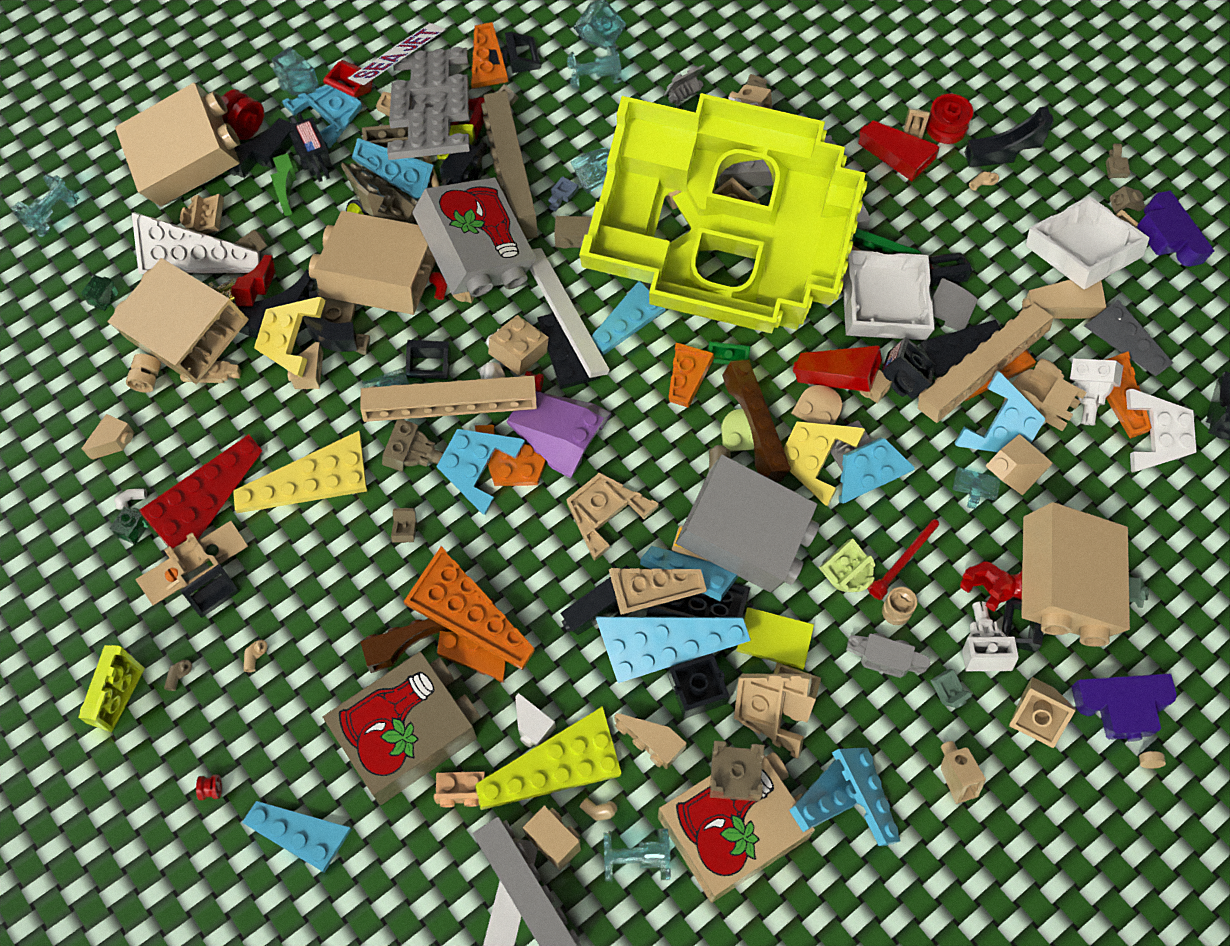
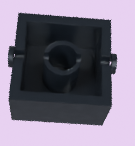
M713 653L669 668L668 678L684 719L728 704L730 695L724 683L725 676L723 671L719 670Z

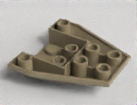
M353 162L351 165L342 163L341 166L363 209L369 215L410 224L416 221L412 212L419 201L418 199L411 198L367 168L366 170L362 169L360 165Z

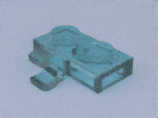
M958 467L955 472L952 490L969 494L967 507L976 509L980 497L996 500L1001 479Z

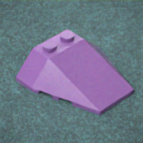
M536 392L537 409L513 411L506 423L523 440H526L534 448V451L548 462L547 464L552 469L572 478L581 464L585 450L598 430L603 429L612 413L593 403Z

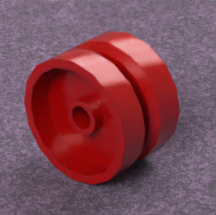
M232 89L221 97L227 107V113L223 114L222 118L225 124L228 123L234 129L240 140H247L261 127L264 119V108L254 98L249 97L238 89Z
M943 94L937 97L932 103L926 124L929 136L943 144H955L963 140L973 117L972 104L966 98L956 94Z

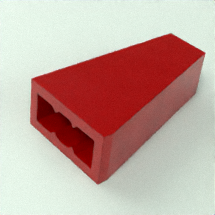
M874 120L870 124L864 125L859 132L858 144L911 182L936 160L940 148L936 144Z
M880 346L800 353L798 360L794 362L793 373L796 375L798 383L870 392L882 362Z

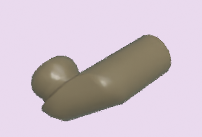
M189 660L179 661L169 668L164 689L176 691L178 680L189 674L192 670V663Z

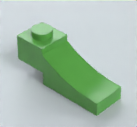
M284 154L273 158L278 173L271 174V178L285 216L292 214L290 191L293 181L297 180L295 172H298L295 161H290L289 155Z

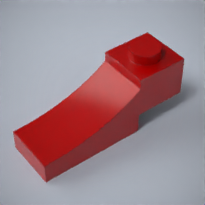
M264 255L260 263L252 271L243 277H238L235 285H232L231 294L232 297H235L236 306H253L257 295H266L275 274L272 255Z

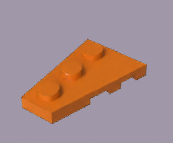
M676 342L669 401L689 408L714 360V354Z
M440 631L437 649L438 656L461 666L472 668L478 673L486 674L504 683L505 660L455 632Z

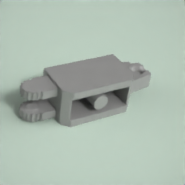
M879 633L869 634L868 637L850 635L846 646L847 651L862 657L861 663L865 668L898 678L905 676L908 671L922 674L926 672L931 664L928 656L926 657L923 654L914 652L915 647L909 645L908 642L890 640L885 635Z

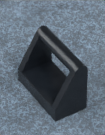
M506 32V48L512 74L540 69L541 64L534 37L516 32ZM529 45L532 60L518 57L516 47Z
M961 252L929 257V287L939 286L942 278L952 283L968 282L972 268ZM957 261L958 264L942 268H934L931 265Z
M407 340L406 378L448 379L451 359L449 342ZM413 358L443 359V371L413 370Z
M220 563L180 590L201 618L240 592ZM219 574H222L221 576L213 580L211 583H209L193 595H190L191 593H193L194 591H196L197 589H199L200 587H202L203 585L217 577Z
M1008 600L1005 603L1002 632L1006 637L1011 635L1014 609L1022 610V600ZM1030 621L1028 639L1015 638L1016 647L1036 653L1042 646L1044 632L1041 631V624Z

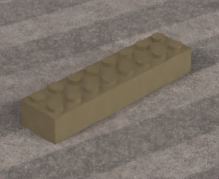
M507 91L485 94V103H481L483 115H486L483 116L485 128L489 130L486 133L488 143L492 145L490 146V152L493 160H495L493 165L497 174V182L526 239L538 238L535 209Z

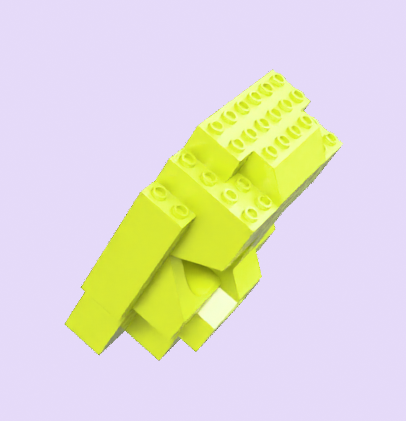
M703 93L700 94L696 113L621 96L616 115L617 126L607 159V174L600 200L596 202L588 235H584L579 254L583 268L650 283V305L771 334L774 327L778 328V326L797 330L799 324L803 325L809 308H811L812 301L831 306L834 299L838 300L844 283L841 280L848 266V261L846 260L851 252L852 238L858 224L856 220L862 208L863 201L861 200L868 181H864L866 173L844 168L847 160V155H844L845 147L824 142L827 130L823 129L825 121ZM755 160H764L768 165L773 181L769 206L714 194L719 176L731 165ZM678 190L682 192L673 196L672 199L691 230L670 243V241L655 238V233L665 197L669 196L668 193ZM719 250L755 259L753 272L749 280L739 287L712 283L703 279L697 272L695 265L699 251Z

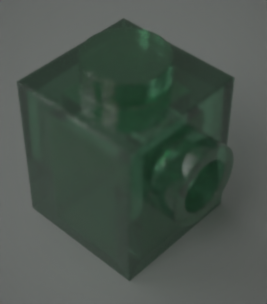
M94 274L81 294L87 304L106 311L118 294V291L111 279L105 276L102 278Z
M124 506L109 529L116 537L136 545L149 523L141 515L139 509L133 508L131 510Z

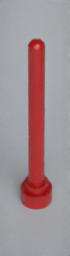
M933 519L882 579L871 583L868 587V592L874 598L882 600L888 593L890 582L939 526L937 519Z

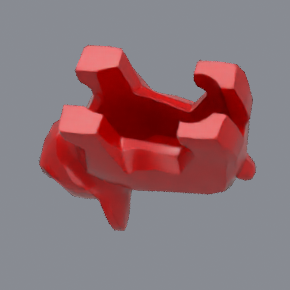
M984 561L967 568L962 576L960 588L967 593L971 592L974 586L983 585L991 595L985 606L993 612L997 610L1000 603L1008 601L1012 597L1022 599V570L1018 574L1011 575L994 564Z

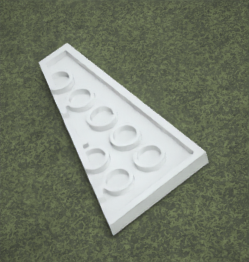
M136 212L132 213L139 274H144L147 270L153 268L160 258L186 273H249L260 263L259 251Z

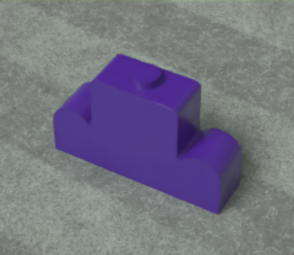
M1171 190L1157 193L1145 206V216L1136 227L1149 237L1148 244L1156 255L1176 252V258L1184 266H1195L1203 264L1214 253L1213 247Z
M1172 674L1078 680L1071 686L1077 710L1084 716H1093L1100 711L1106 738L1110 740L1127 738L1128 742L1142 740V737H1151L1161 730L1157 711H1163L1176 700V690Z

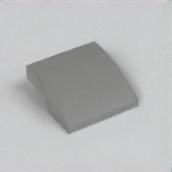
M942 278L932 299L933 316L944 320V326L957 331L965 329L978 299L957 284Z

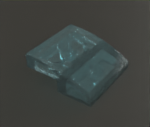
M607 147L588 152L570 162L587 194L604 184L607 174V159L610 152Z

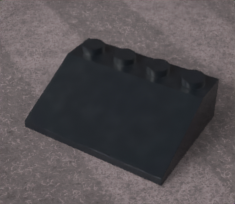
M733 583L721 601L700 593L648 607L646 616L742 617L750 587ZM734 646L726 649L733 651Z

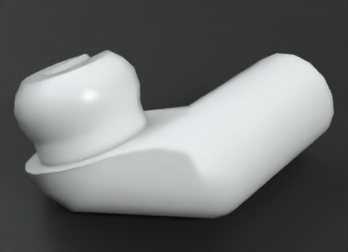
M127 489L115 497V507L118 510H122L128 507L127 501L147 499V490Z

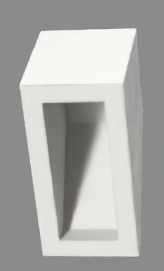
M518 693L515 698L520 740L529 748L532 746L537 747L545 742L556 729L555 722Z

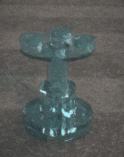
M616 45L607 46V56L594 58V62L578 65L572 51L567 58L568 69H572V77H570L571 87L579 90L578 76L596 74L597 77L610 75L613 85L620 84L622 78L618 77V73H621L619 53L615 51Z
M50 175L43 176L46 185L51 191L42 200L37 198L29 206L17 202L11 208L15 211L14 215L23 225L30 230L35 228L38 230L35 234L44 237L50 231L45 220L53 213L51 208L60 199L73 206L80 199L74 191L69 190L65 186V181L58 175L54 177Z
M668 828L658 829V842H639V848L612 849L611 831L604 833L606 881L613 883L612 864L640 863V868L659 867L660 880H671Z

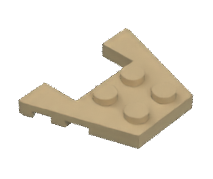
M598 473L566 499L588 550L595 561L610 549V545L596 532L600 527L627 505H630L643 519L647 518L659 507L656 501H650L642 497V494L630 491L623 487L622 484L601 473Z
M742 674L738 680L734 718L759 735L763 733L772 739L774 745L779 748L783 746L791 752V756L798 759L802 752L804 736L780 728L785 692L807 698L810 694L812 675Z

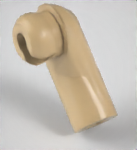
M982 172L969 183V187L972 190H976L981 185H994L999 181V175L997 173Z
M257 640L246 648L243 671H255L256 660L268 648L265 640Z
M586 798L580 805L582 810L597 821L610 819L617 812L616 804L611 801L596 805Z

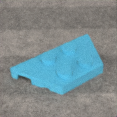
M880 437L843 455V472L841 473L840 480L843 484L842 493L838 498L839 502L846 503L914 471L915 468L885 438Z

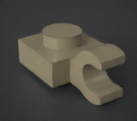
M1113 144V150L1109 151L1110 158L1106 160L1108 178H1128L1130 175L1128 158L1121 157V144Z

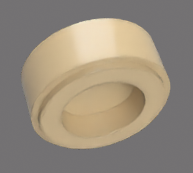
M1149 751L1139 756L1140 766L1143 768H1160L1166 764L1165 756L1161 752Z

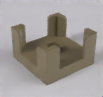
M714 741L710 797L759 802L762 797L763 788L761 771L764 745L752 744L750 749L726 747L727 742Z

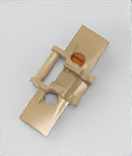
M229 521L198 541L193 533H190L186 536L187 541L175 548L169 546L164 549L169 557L168 560L135 579L153 606L181 588H184L219 563H223L248 547L232 521ZM209 545H216L219 548L216 556L206 554V548ZM212 562L213 566L189 581L185 582L183 579L185 575L204 563Z

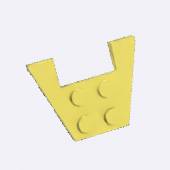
M316 297L266 309L254 349L298 377H303L307 359L291 355L303 316L321 318L326 300Z
M796 422L784 447V452L791 468L790 472L825 506H829L837 489L818 480L817 477L835 441L839 440L858 448L865 429Z

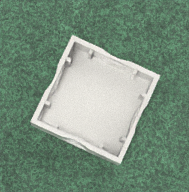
M1088 196L1069 206L1063 212L1050 216L1030 227L1026 247L1085 290L1143 257L1149 237L1128 222L1115 216L1108 208Z
M851 250L846 260L848 261L847 270L843 276L846 335L900 339L907 337L908 339L927 340L934 330L933 306L929 293L930 269L928 255L882 254Z

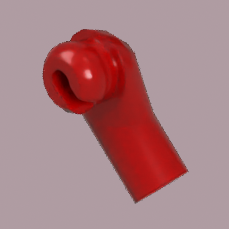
M433 272L429 277V282L436 286L434 298L444 300L448 285L441 273Z

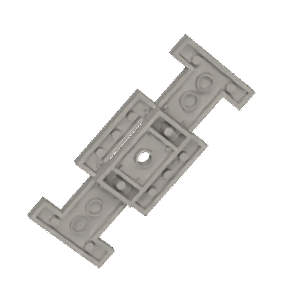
M454 47L448 50L436 49L429 52L417 51L410 53L393 65L394 71L411 69V81L398 80L392 82L390 128H409L408 140L388 142L387 154L389 160L470 151L468 134L456 133L449 136L451 122L469 120L468 77L462 74L449 76V65L468 63L467 47Z

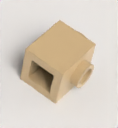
M878 370L871 391L859 392L864 397L870 398L878 404L889 391L892 381L887 380L882 371Z

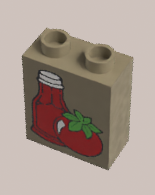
M421 651L322 716L369 791L380 805H383L477 739L471 725L480 719L477 710L466 695L454 701L445 688L455 681L450 671L440 658L429 664Z

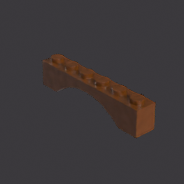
M749 360L730 361L722 377L728 393L739 402L748 420L754 443L757 472L774 482H781L791 468Z
M490 598L492 603L495 605L494 599ZM430 618L426 620L419 619L402 628H391L387 633L381 635H369L360 643L367 667L371 673L394 666L400 656L418 641L431 635L439 634L440 631H453Z

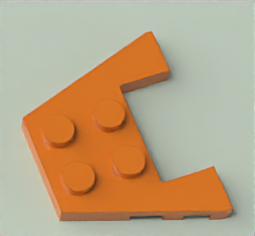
M475 425V432L495 435L494 425ZM524 444L516 459L495 449L487 466L494 486L538 485L547 461L540 454L538 455L530 444Z

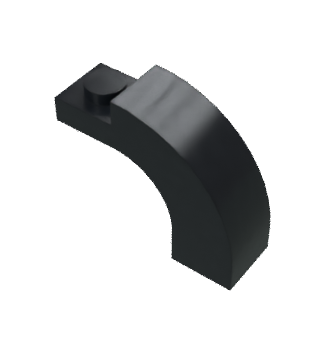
M318 291L309 292V299L319 297ZM322 315L321 318L303 316L308 333L322 347L339 352L357 351L356 331L353 322L331 323L326 321Z

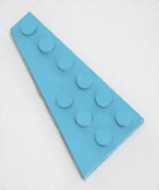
M596 616L618 683L751 641L743 617Z

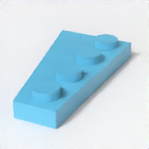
M360 138L357 139L352 155L353 160L413 198L419 200L428 186L433 168L432 164L415 158L389 160L387 148Z
M640 281L637 282L591 336L602 356L665 312V308L649 304L650 291Z
M651 546L640 562V565L649 569H701L707 592L703 594L718 601L722 600L738 578L737 574L727 571L712 562Z
M848 748L832 752L835 760L840 759L845 769L842 771L845 780H850L856 791L853 795L857 803L864 807L867 812L864 817L878 845L885 846L900 842L898 828L893 821L890 806L885 798L881 780L877 775L869 749Z
M839 759L829 765L827 770L819 776L818 780L810 786L809 790L789 810L802 832L859 804L853 795L856 791L851 781H846L842 774V771L845 769Z
M258 801L255 802L242 822L325 873L352 830L350 827Z

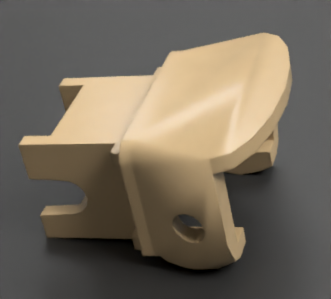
M1041 358L1034 370L1029 369L1023 372L1012 384L1045 417L1046 423L1063 431L1067 423L1061 420V418L1069 421L1073 414L1067 411L1068 407L1070 406L1076 410L1081 401L1077 400L1075 396L1083 399L1087 392L1063 380L1064 375L1061 373L1062 371L1051 361Z

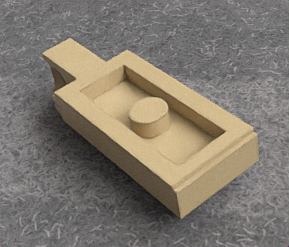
M215 361L199 382L224 383L228 378H240L241 370L239 365L230 364V362ZM180 375V379L183 382H191L187 378Z

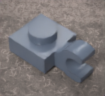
M561 177L551 189L552 196L549 202L552 204L549 206V209L556 212L562 201L568 203L578 191L579 185Z

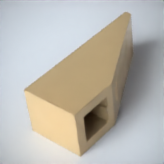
M619 713L615 714V727L623 735L629 734L634 739L632 741L633 744L641 751L645 749L651 755V761L658 767L663 766L667 770L686 749L687 743L667 726Z

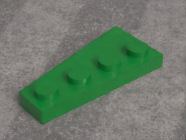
M856 228V232L853 234V243L868 249L881 251L882 254L902 253L921 255V251Z

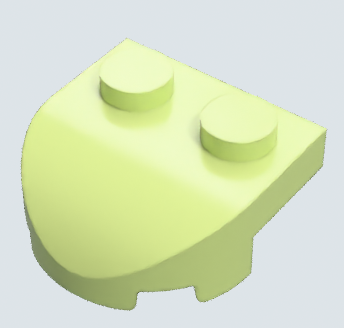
M743 409L731 411L721 424L722 446H725L731 452L754 450L751 429Z
M849 539L819 566V569L836 589L843 592H861L867 589L875 578L873 577L875 562L872 556H866L854 539Z

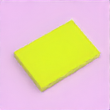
M747 607L744 621L751 641L739 644L736 652L804 669L814 624Z

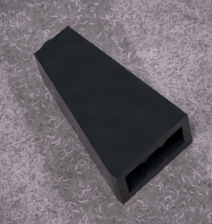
M626 565L622 569H630V567ZM611 577L560 613L564 618L562 624L568 632L572 631L580 635L598 624L596 616L609 617L620 610Z

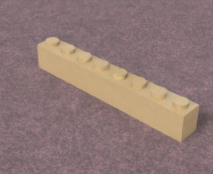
M1035 303L1029 308H1024L1014 320L1010 319L1003 329L995 331L988 341L982 342L972 354H967L962 362L957 366L953 365L946 375L937 378L930 388L922 391L918 396V409L938 423L988 382L997 370L1001 371L1050 331L1054 316Z
M523 375L508 378L499 377L495 379L457 380L453 382L414 383L411 385L361 388V413L364 422L537 409L534 376Z

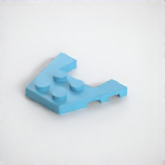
M329 85L315 89L316 92L308 95L305 93L299 94V98L289 100V98L283 100L284 107L294 116L308 106H311L330 124L320 131L328 149L332 147L362 109V104L357 98Z
M997 370L987 388L1007 399L984 436L964 426L954 442L956 446L999 452L1019 434L1032 443L1046 420L1017 388Z
M457 429L436 467L481 514L486 515L494 497L475 488L495 449L516 459L525 440Z

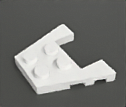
M1134 389L1126 391L1127 410H1148L1152 427L1150 430L1152 452L1130 453L1131 472H1137L1196 453L1193 410Z

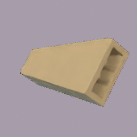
M1072 280L1029 290L1026 298L1022 301V310L1029 308L1035 303L1054 316L1053 319L1095 318L1106 309L1101 281L1085 290Z

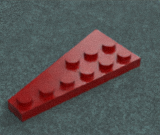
M248 434L142 507L139 512L167 547L175 548L187 541L186 536L190 533H193L198 541L226 503L233 490L236 489L240 481L262 453L261 448Z

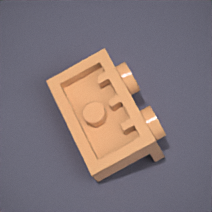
M485 772L436 773V794H434L436 804H440V807H454L455 803H464V806L467 807L479 806L475 785L485 779Z

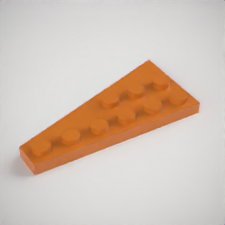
M441 546L404 600V604L523 670L535 651L534 647L507 620L506 616L496 608L487 595L466 575L457 562Z

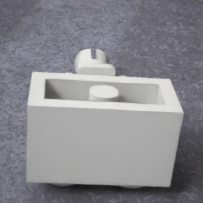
M1073 358L1070 379L1075 382L1076 387L1087 392L1083 399L1078 398L1081 401L1080 403L1084 404L1081 424L1094 426L1099 405H1105L1106 397L1112 392L1113 387H1120L1123 365L1119 362Z
M975 602L972 607L976 622L970 624L971 633L962 650L965 670L1012 671L1019 658L1015 637H1006L999 630L998 623H993V620L989 617L988 608L985 606L986 602H982V607L980 602Z

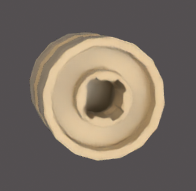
M134 355L131 370L126 379V385L135 391L152 392L161 362L151 355Z
M906 587L894 588L890 591L882 607L884 619L892 625L905 624L916 609V595Z

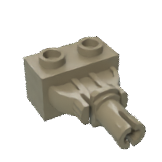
M397 419L383 453L382 465L403 472L405 466H417L420 464L427 467L428 463L431 462L438 464L444 452L435 450V443L429 441L422 432L418 431L417 424Z

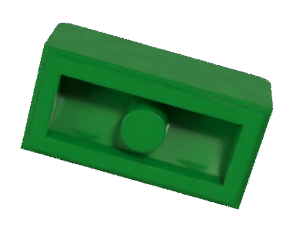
M709 341L708 352L714 354L712 363L729 364L730 361L749 360L751 346Z

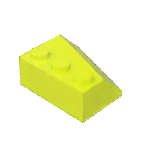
M105 645L78 718L89 725L112 733L145 668L122 647Z

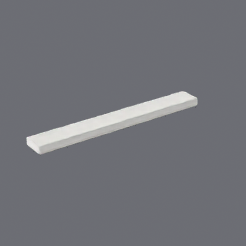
M542 248L532 249L536 260L529 269L589 378L607 375L609 368Z

